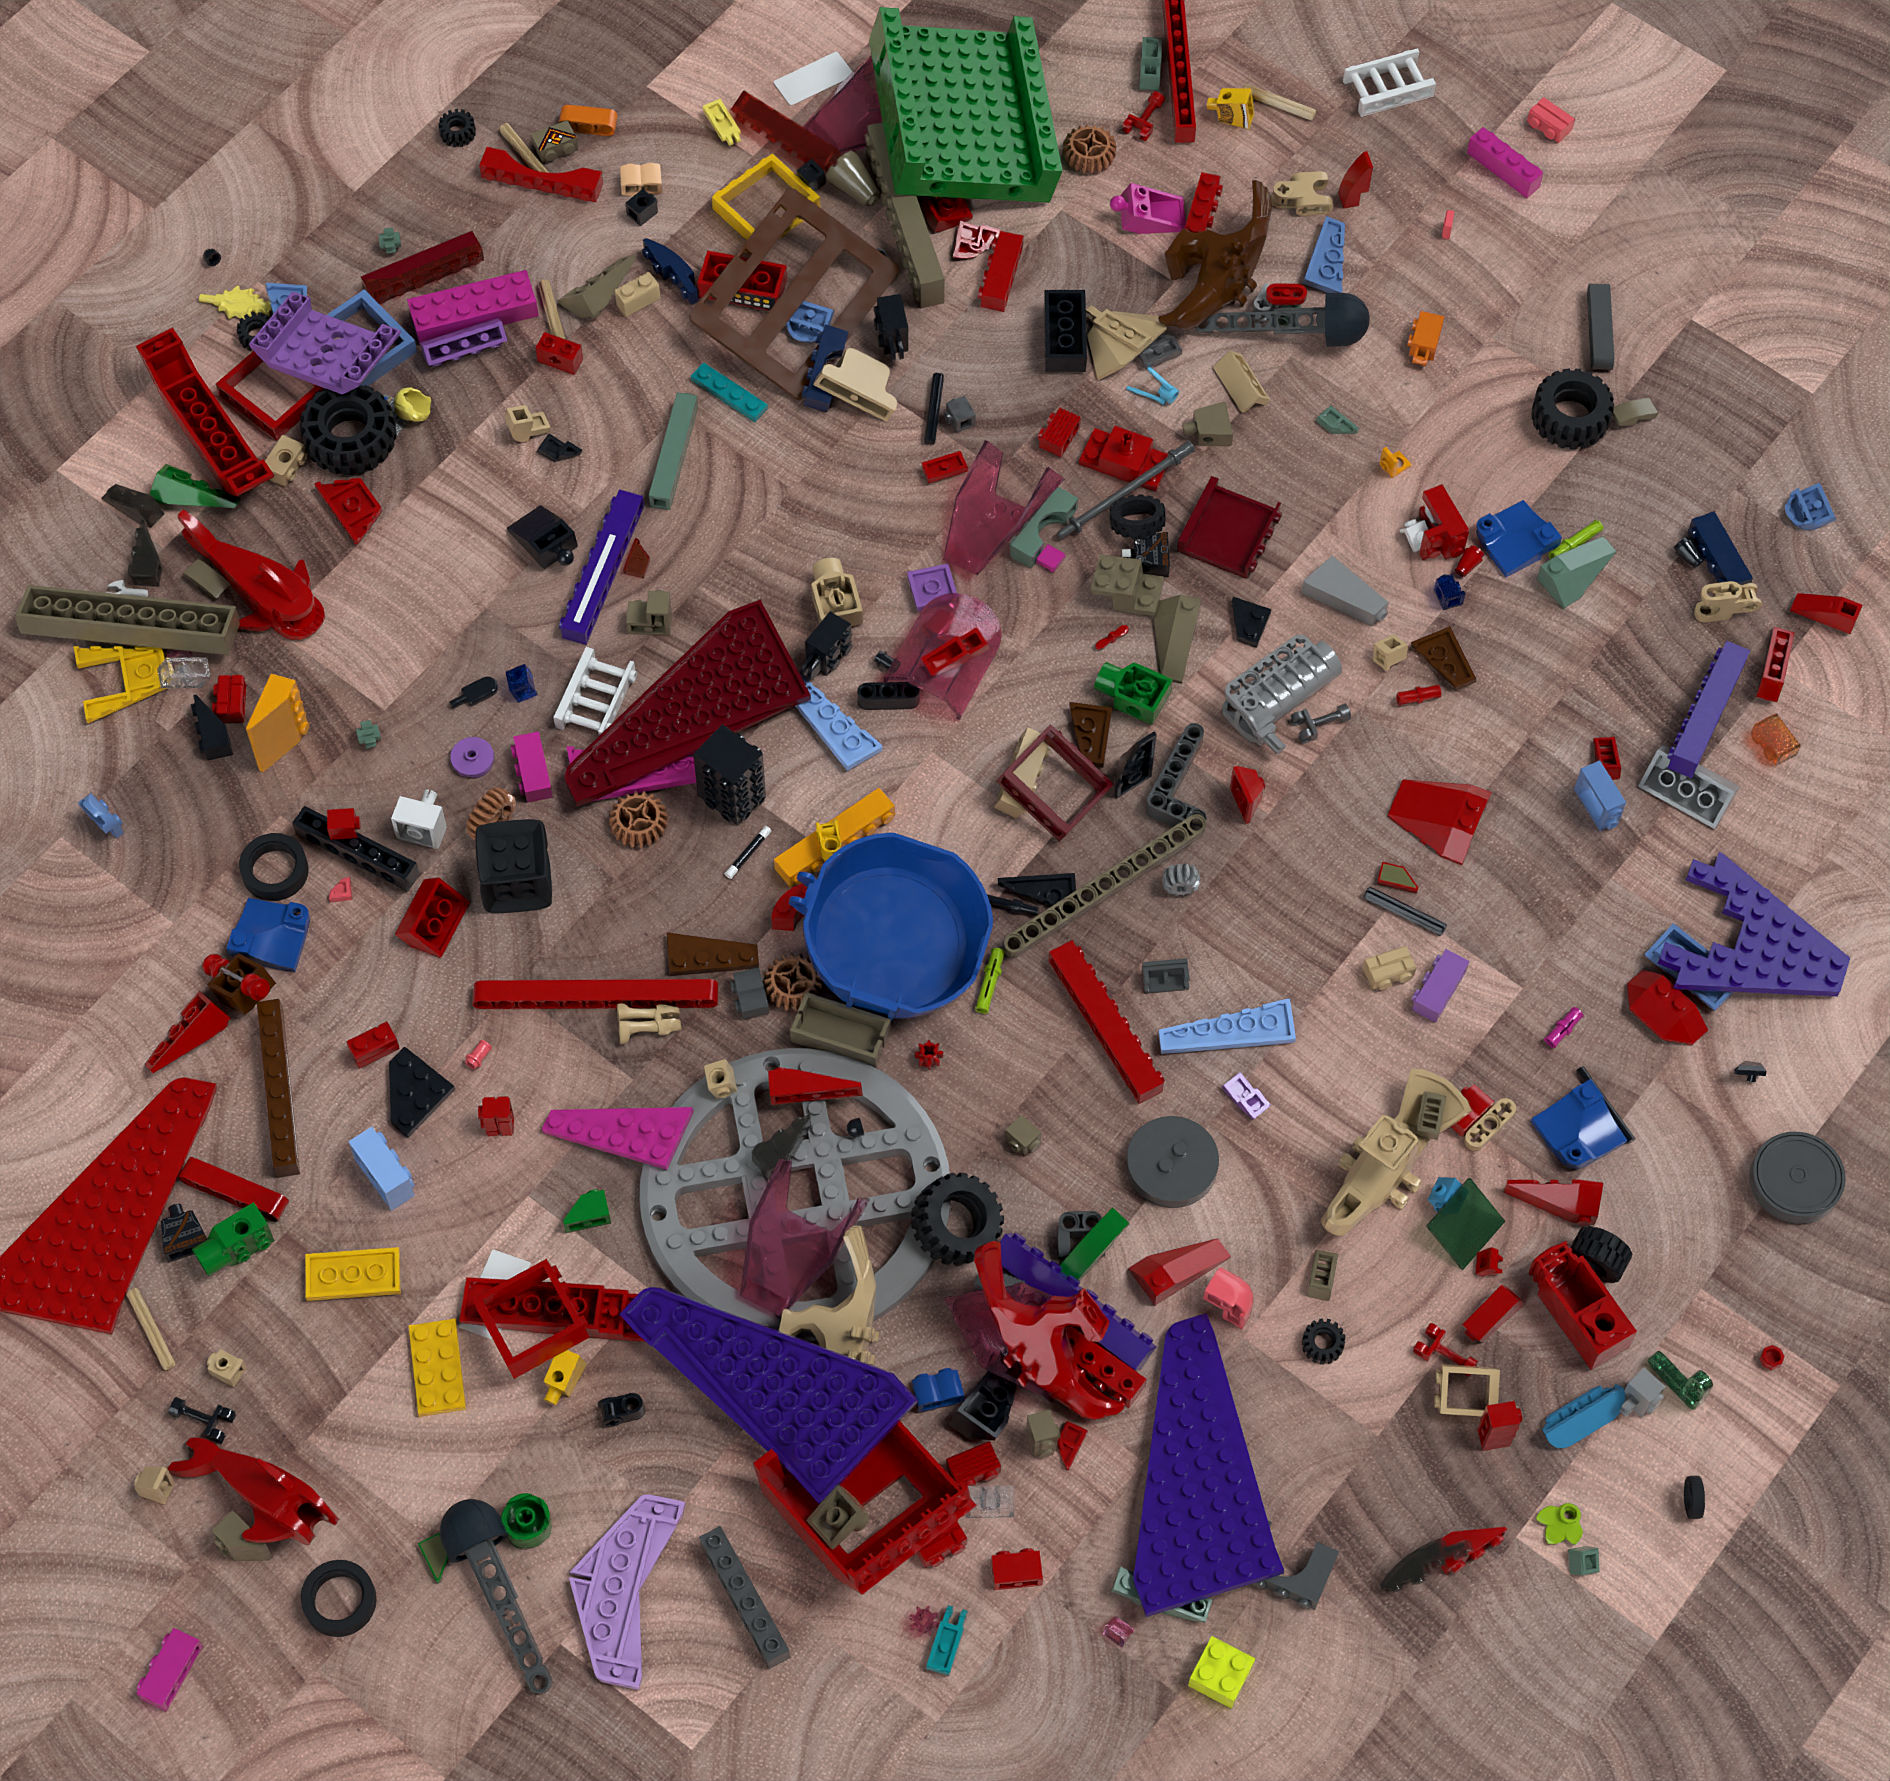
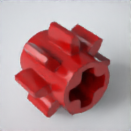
M930 1040L923 1045L919 1043V1051L915 1052V1058L920 1059L919 1066L924 1065L929 1070L934 1065L940 1066L938 1058H943V1051H938L939 1043L934 1044Z

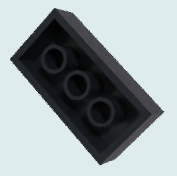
M1044 290L1045 372H1086L1085 290Z

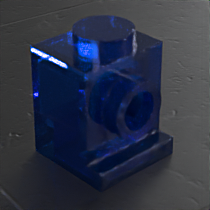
M1445 574L1437 578L1434 591L1442 609L1447 610L1463 605L1466 593L1461 591L1458 581H1455L1453 575Z
M525 664L506 671L509 692L518 703L538 695L535 690L532 672Z

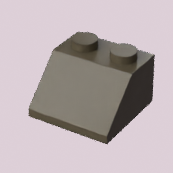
M234 1511L230 1512L211 1530L215 1537L212 1541L225 1558L230 1556L234 1561H269L272 1558L265 1543L248 1542L243 1538V1532L250 1529V1527Z

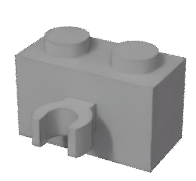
M1643 1367L1628 1382L1624 1390L1625 1403L1619 1411L1626 1417L1632 1411H1635L1641 1418L1647 1412L1651 1415L1660 1405L1659 1402L1664 1398L1662 1392L1665 1386Z

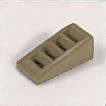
M1423 1092L1415 1132L1416 1136L1438 1140L1446 1101L1445 1095ZM1427 1098L1440 1101V1105L1428 1103ZM1425 1107L1438 1109L1439 1112L1427 1111ZM1424 1115L1437 1117V1121L1424 1118ZM1422 1123L1436 1125V1127L1430 1128L1422 1126Z
M1315 1250L1307 1292L1308 1297L1326 1301L1330 1300L1338 1254ZM1318 1260L1330 1262L1332 1265L1318 1263ZM1315 1278L1323 1279V1280H1328V1282H1327V1281H1322V1280H1316Z

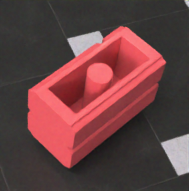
M1543 97L1530 109L1527 122H1529L1532 128L1542 131L1548 139H1553L1559 143L1572 131L1575 118Z

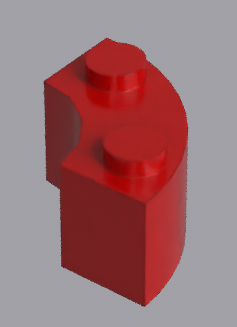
M804 884L796 885L779 898L771 916L772 930H795L797 923L805 916L789 904V899L792 896L804 899L808 887Z

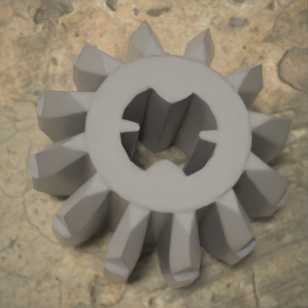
M1187 863L1170 865L1169 868L1164 869L1162 878L1164 890H1167L1168 894H1174L1175 896L1193 894V891L1198 890L1200 874L1194 865L1188 866Z

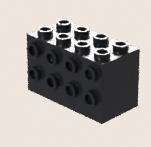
M722 724L693 754L697 794L710 809H716L726 821H732L738 826L742 820H747L752 810L756 806H760L766 798L763 753L757 746H752L746 742L741 734H735Z

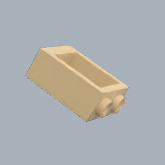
M1440 1364V1370H1436L1435 1383L1439 1384V1394L1435 1393L1434 1408H1438L1440 1414L1482 1416L1485 1410L1447 1407L1449 1372L1487 1375L1485 1408L1487 1405L1498 1404L1500 1369Z

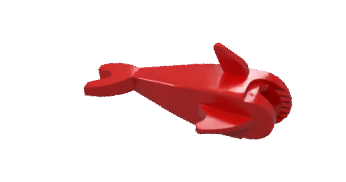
M184 509L177 515L178 520L185 527L181 532L186 541L196 551L210 559L223 577L231 584V587L254 612L239 619L240 625L238 629L265 631L272 628L287 639L300 640L311 636L323 625L325 611L321 602L313 596L310 590L311 581L303 559L297 562L294 571L270 558L216 540L202 523Z
M189 1438L186 1445L194 1452V1456L189 1460L172 1462L167 1468L171 1475L179 1477H198L218 1471L253 1509L254 1525L242 1534L243 1538L248 1542L268 1543L292 1538L304 1545H310L316 1537L313 1529L319 1521L336 1525L340 1520L316 1491L299 1478L260 1458L220 1449L216 1444L207 1439Z

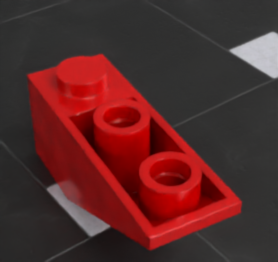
M1797 593L1790 611L1851 634L1863 604L1839 596Z
M1496 1527L1453 1531L1432 1544L1429 1552L1446 1575L1452 1571L1458 1573L1466 1566L1465 1562L1471 1558L1474 1561L1479 1559L1486 1553L1485 1549L1491 1545L1493 1548L1500 1545L1505 1540L1504 1536L1507 1528Z

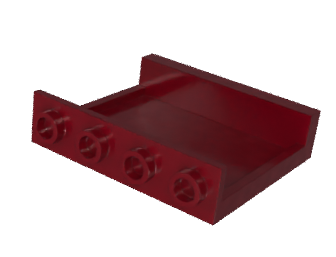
M1211 476L1178 539L1177 552L1247 579L1249 573H1254L1258 561L1256 559L1258 555L1262 556L1265 551L1266 544L1264 543L1266 539L1270 540L1273 535L1274 524H1278L1281 519V503L1278 502L1274 508L1218 486L1219 478Z

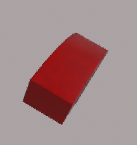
M1368 151L1363 152L1353 162L1342 179L1338 195L1343 209L1359 206L1361 193L1369 192L1373 165Z
M975 627L961 637L957 635L921 657V660L933 677L968 662L990 648L978 627Z

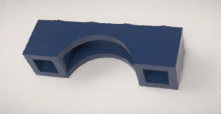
M824 325L822 332L818 331L815 343H818L819 346L818 350H813L811 357L814 366L808 369L806 379L810 381L809 385H804L801 396L805 398L803 406L824 412L828 411L832 394L813 384L826 362L842 357L849 331L829 325Z

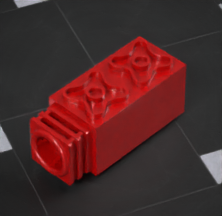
M1564 1241L1539 1254L1532 1261L1528 1274L1532 1275L1533 1281L1538 1283V1297L1590 1370H1593L1628 1349L1637 1330L1583 1255L1578 1258L1576 1254L1572 1253V1248H1568L1567 1241Z

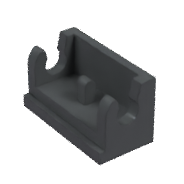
M1187 958L1142 963L1141 973L1144 994L1189 990L1190 978Z

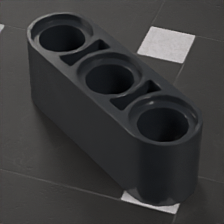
M870 682L861 684L857 689V703L863 710L914 709L920 702V689L914 682Z

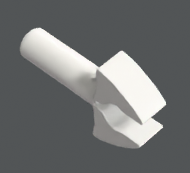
M123 580L115 581L108 585L109 590L118 591L113 594L148 597V590L124 587L125 583Z

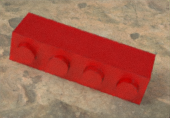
M1000 231L998 238H994L992 246L994 253L989 255L987 263L989 270L984 271L983 282L985 283L983 287L980 286L978 292L982 308L1005 312L1023 250L1024 235Z

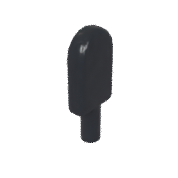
M483 677L461 689L463 695L449 701L453 709L466 702L470 706H474L495 695L498 691V683L492 677Z

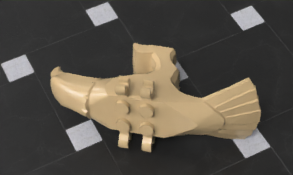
M1411 1068L1399 1115L1395 1119L1388 1115H1382L1368 1131L1364 1139L1360 1136L1356 1138L1352 1149L1360 1154L1357 1160L1347 1153H1344L1340 1158L1338 1165L1349 1172L1339 1192L1321 1218V1224L1328 1232L1340 1237L1344 1236L1372 1211L1383 1206L1388 1199L1400 1210L1405 1207L1406 1201L1409 1198L1404 1193L1398 1191L1397 1187L1403 1182L1413 1193H1416L1420 1188L1422 1181L1411 1174L1410 1171L1415 1166L1425 1147L1432 1140L1415 1135L1423 1092L1446 1096L1440 1133L1456 1124L1472 1111L1468 1100L1451 1082L1433 1072ZM1427 1098L1428 1103L1440 1105V1101ZM1425 1107L1427 1111L1439 1112L1438 1109ZM1424 1115V1118L1437 1121V1117ZM1422 1123V1126L1430 1128L1436 1127V1125Z
M852 1226L846 1230L843 1238L851 1255L857 1280L855 1290L836 1307L814 1304L802 1311L783 1309L779 1331L794 1337L803 1331H811L821 1347L874 1365L876 1355H871V1352H868L869 1342L878 1341L880 1333L875 1328H872L876 1299V1280L872 1263L869 1260L862 1226Z

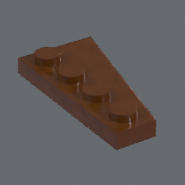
M667 932L670 976L747 970L759 967L757 944Z

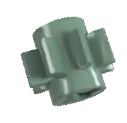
M384 228V233L379 234L380 249H386V253H396V248L401 247L400 233L394 232L393 228Z
M370 720L360 722L361 728L356 729L359 745L365 744L366 749L376 747V741L381 740L378 725H372Z

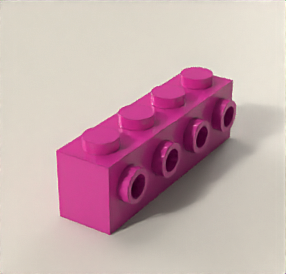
M1482 127L1470 138L1467 153L1524 197L1528 198L1540 188L1544 172L1538 166L1529 162L1523 155L1513 150L1507 143L1496 137L1493 132Z

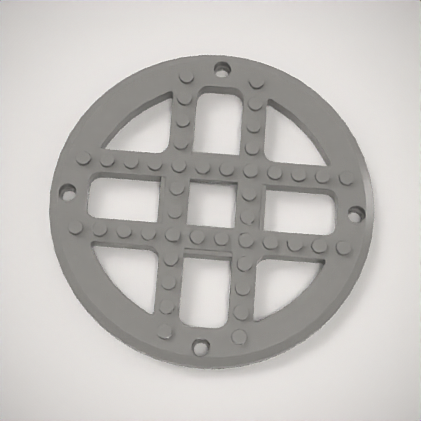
M788 1048L765 1051L740 1058L729 1063L733 1067L738 1092L732 1093L726 1098L716 1099L708 1090L705 1076L689 1088L672 1106L693 1107L694 1113L668 1170L643 1163L639 1199L642 1224L652 1256L663 1276L679 1295L777 1331L780 1328L783 1309L802 1311L814 1304L836 1307L857 1286L852 1258L843 1238L846 1230L852 1226L866 1227L911 1218L914 1220L915 1217L911 1216V1211L916 1206L914 1202L917 1196L936 1179L950 1174L944 1146L934 1124L926 1111L905 1088L884 1072L867 1063L825 1050ZM770 1065H774L777 1068L784 1067L786 1069H796L857 1081L862 1084L863 1096H855L853 1098L877 1112L892 1128L866 1132L860 1137H852L850 1135L837 1136L831 1131L825 1100L801 1102L808 1139L764 1147L755 1096L758 1092L769 1089V1077L766 1068ZM732 1104L740 1145L738 1153L731 1157L680 1165L689 1145L701 1128L726 1105ZM893 1156H904L910 1160L915 1184L911 1189L849 1201L842 1165ZM929 1165H934L938 1170L928 1172L925 1168ZM814 1167L822 1206L776 1213L769 1175ZM742 1183L749 1219L687 1229L680 1225L676 1209V1201L680 1195ZM951 1200L944 1201L941 1208V1217L946 1228L949 1221ZM658 1213L665 1215L663 1220H653L654 1215ZM911 1224L897 1251L874 1274L876 1280V1299L873 1322L897 1307L909 1296L926 1276L935 1261L930 1257L931 1253L928 1250L924 1252L920 1248L923 1244L920 1240L916 1241L914 1234L917 1232L916 1229H912ZM828 1238L837 1291L828 1298L800 1302L791 1293L783 1246ZM743 1248L757 1250L761 1258L768 1299L763 1300L751 1296L726 1284L712 1274L697 1257ZM803 1331L796 1336V1338L807 1342L817 1341V1338L811 1331Z

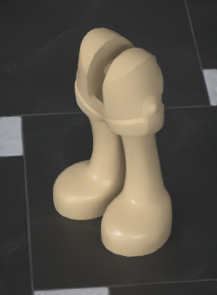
M623 1003L617 1004L620 1044L628 1043L630 1036L637 1032H658L659 1035H669L671 1032L681 1030V1021L676 1019L680 1017V1008L659 1004L654 1009H635ZM639 1018L654 1019V1021L630 1022L628 1020Z

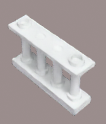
M1418 48L1357 66H1350L1345 69L1343 83L1354 82L1361 96L1358 113L1361 117L1434 97L1436 82L1433 78L1424 80L1416 66L1419 56ZM1408 67L1416 83L1405 85L1398 69ZM1390 72L1398 88L1387 90L1380 74ZM1372 77L1379 93L1369 95L1362 79Z
M586 647L554 715L555 728L564 730L566 724L572 722L597 730L600 736L613 723L630 684L636 680L637 671H635L634 662L630 661L626 670L597 661L594 649ZM596 669L621 677L622 680L619 686L615 687L589 679V673L591 670L594 671ZM589 687L612 694L614 697L611 704L608 705L582 697L580 693L583 688ZM579 704L604 712L606 715L603 722L600 723L573 714L574 706Z

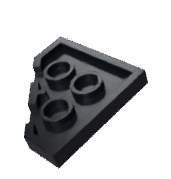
M405 1046L389 1061L391 1123L409 1138L455 1091V1086Z

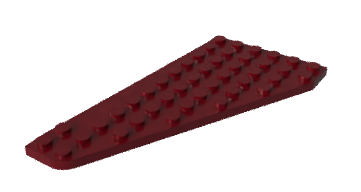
M761 599L728 611L569 764L565 771V782L577 807L599 799L694 754L722 724L736 734L784 710L811 700V695Z

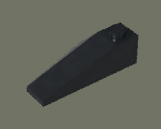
M1155 732L1136 742L1120 757L1114 794L1116 799L1152 777L1157 737Z

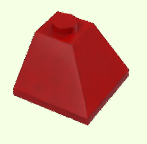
M1235 766L1232 770L1230 790L1245 824L1251 822L1262 799L1265 783L1263 778L1258 776L1256 770Z

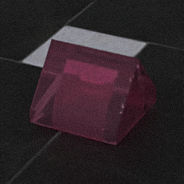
M1113 1617L1106 1624L1103 1635L1123 1648L1135 1630L1118 1617Z

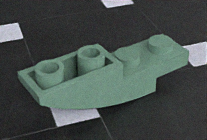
M1119 1567L1111 1592L1132 1599V1603L1142 1606L1133 1584L1134 1572ZM1205 1598L1161 1613L1205 1623L1213 1599Z

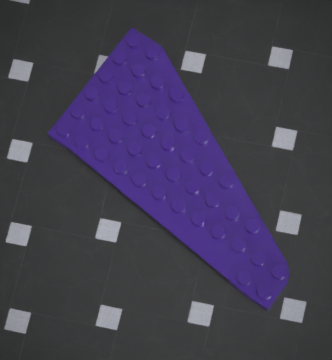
M650 1287L643 1289L620 1313L621 1317L642 1339L659 1351L767 1452L773 1449L778 1455L780 1463L795 1476L819 1504L851 1474L918 1402V1399L892 1372L663 1288Z
M1207 1313L1174 1323L1168 1329L1165 1336L1133 1584L1146 1617L1284 1574V1568L1275 1548L1216 1336Z

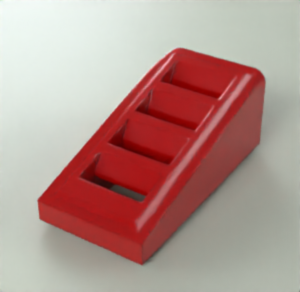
M1615 737L1593 738L1596 762L1601 761L1612 780L1620 779L1622 768Z

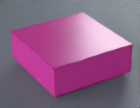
M1047 544L1036 558V563L1054 573L1065 559V554Z

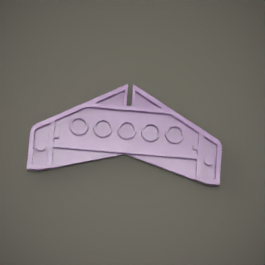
M649 1494L642 1495L570 1571V1575L591 1579V1581L569 1577L594 1673L600 1682L636 1690L640 1689L642 1658L639 1591L683 1517L686 1505L683 1501Z

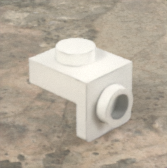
M1415 518L1405 522V527L1399 529L1400 533L1406 534L1413 552L1420 550L1423 533L1428 530L1425 520L1417 521Z

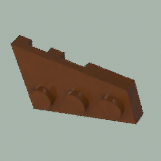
M1450 626L1411 642V646L1456 690L1476 683V677Z
M1069 702L1079 751L1086 758L1090 759L1095 767L1104 768L1112 707Z

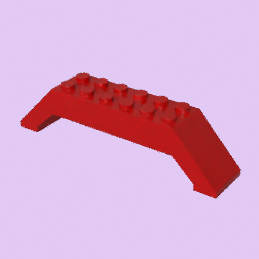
M173 327L136 346L164 404L224 492L239 496L274 477L265 460H260L255 456L204 382L184 347L183 341Z

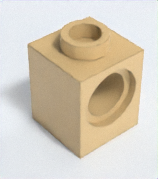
M726 1059L704 1066L708 1090L716 1099L726 1098L730 1094L738 1092L733 1067Z

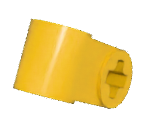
M837 819L823 824L815 822L817 839L824 861L841 849L840 830Z

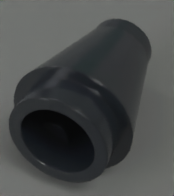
M1684 537L1673 547L1676 550L1675 553L1694 568H1697L1704 561L1692 539L1689 540L1687 537Z

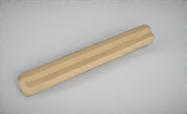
M1244 84L1243 88L1252 89L1253 99L1308 120H1313L1316 115L1314 108L1249 84Z
M504 123L499 127L500 133L530 169L549 173L508 123Z
M541 279L538 286L551 334L565 339L550 281Z
M138 1288L129 1290L127 1292L129 1301L163 1369L169 1370L173 1368L175 1362Z

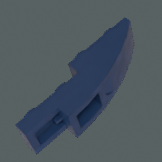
M648 238L643 239L644 248L642 253L646 260L651 261L655 273L660 274L663 280L670 278L672 284L679 287V292L684 300L687 299L691 305L697 303L698 293L694 286L695 276L690 266L666 246Z

